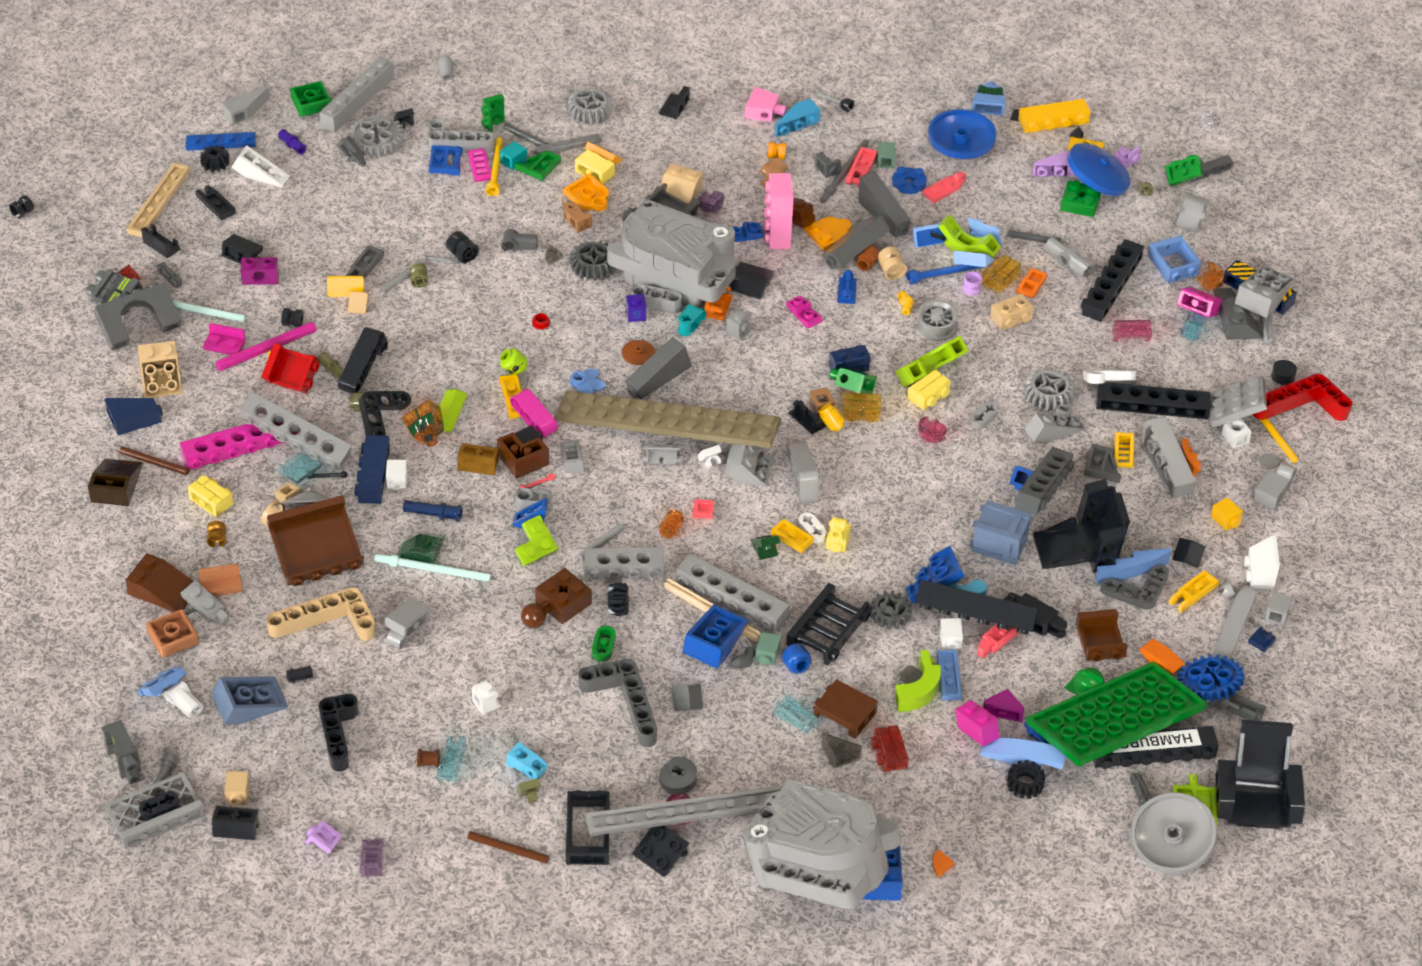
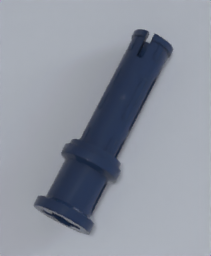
M404 500L403 512L437 516L440 520L446 518L460 522L463 506H451L446 503L438 505Z

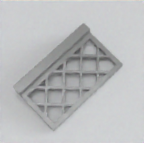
M184 772L104 804L124 849L205 816L203 804L200 799L198 800ZM183 781L184 787L182 790L172 788L174 783ZM157 790L170 791L179 795V808L148 821L140 820L139 806L132 804L137 798L147 800L154 797L152 795ZM183 796L193 800L192 803L187 805L180 804ZM117 806L125 807L122 815L113 813L112 809ZM129 809L139 811L136 819L126 816ZM146 809L149 813L153 812V810ZM123 821L133 823L131 828L124 831L121 829Z

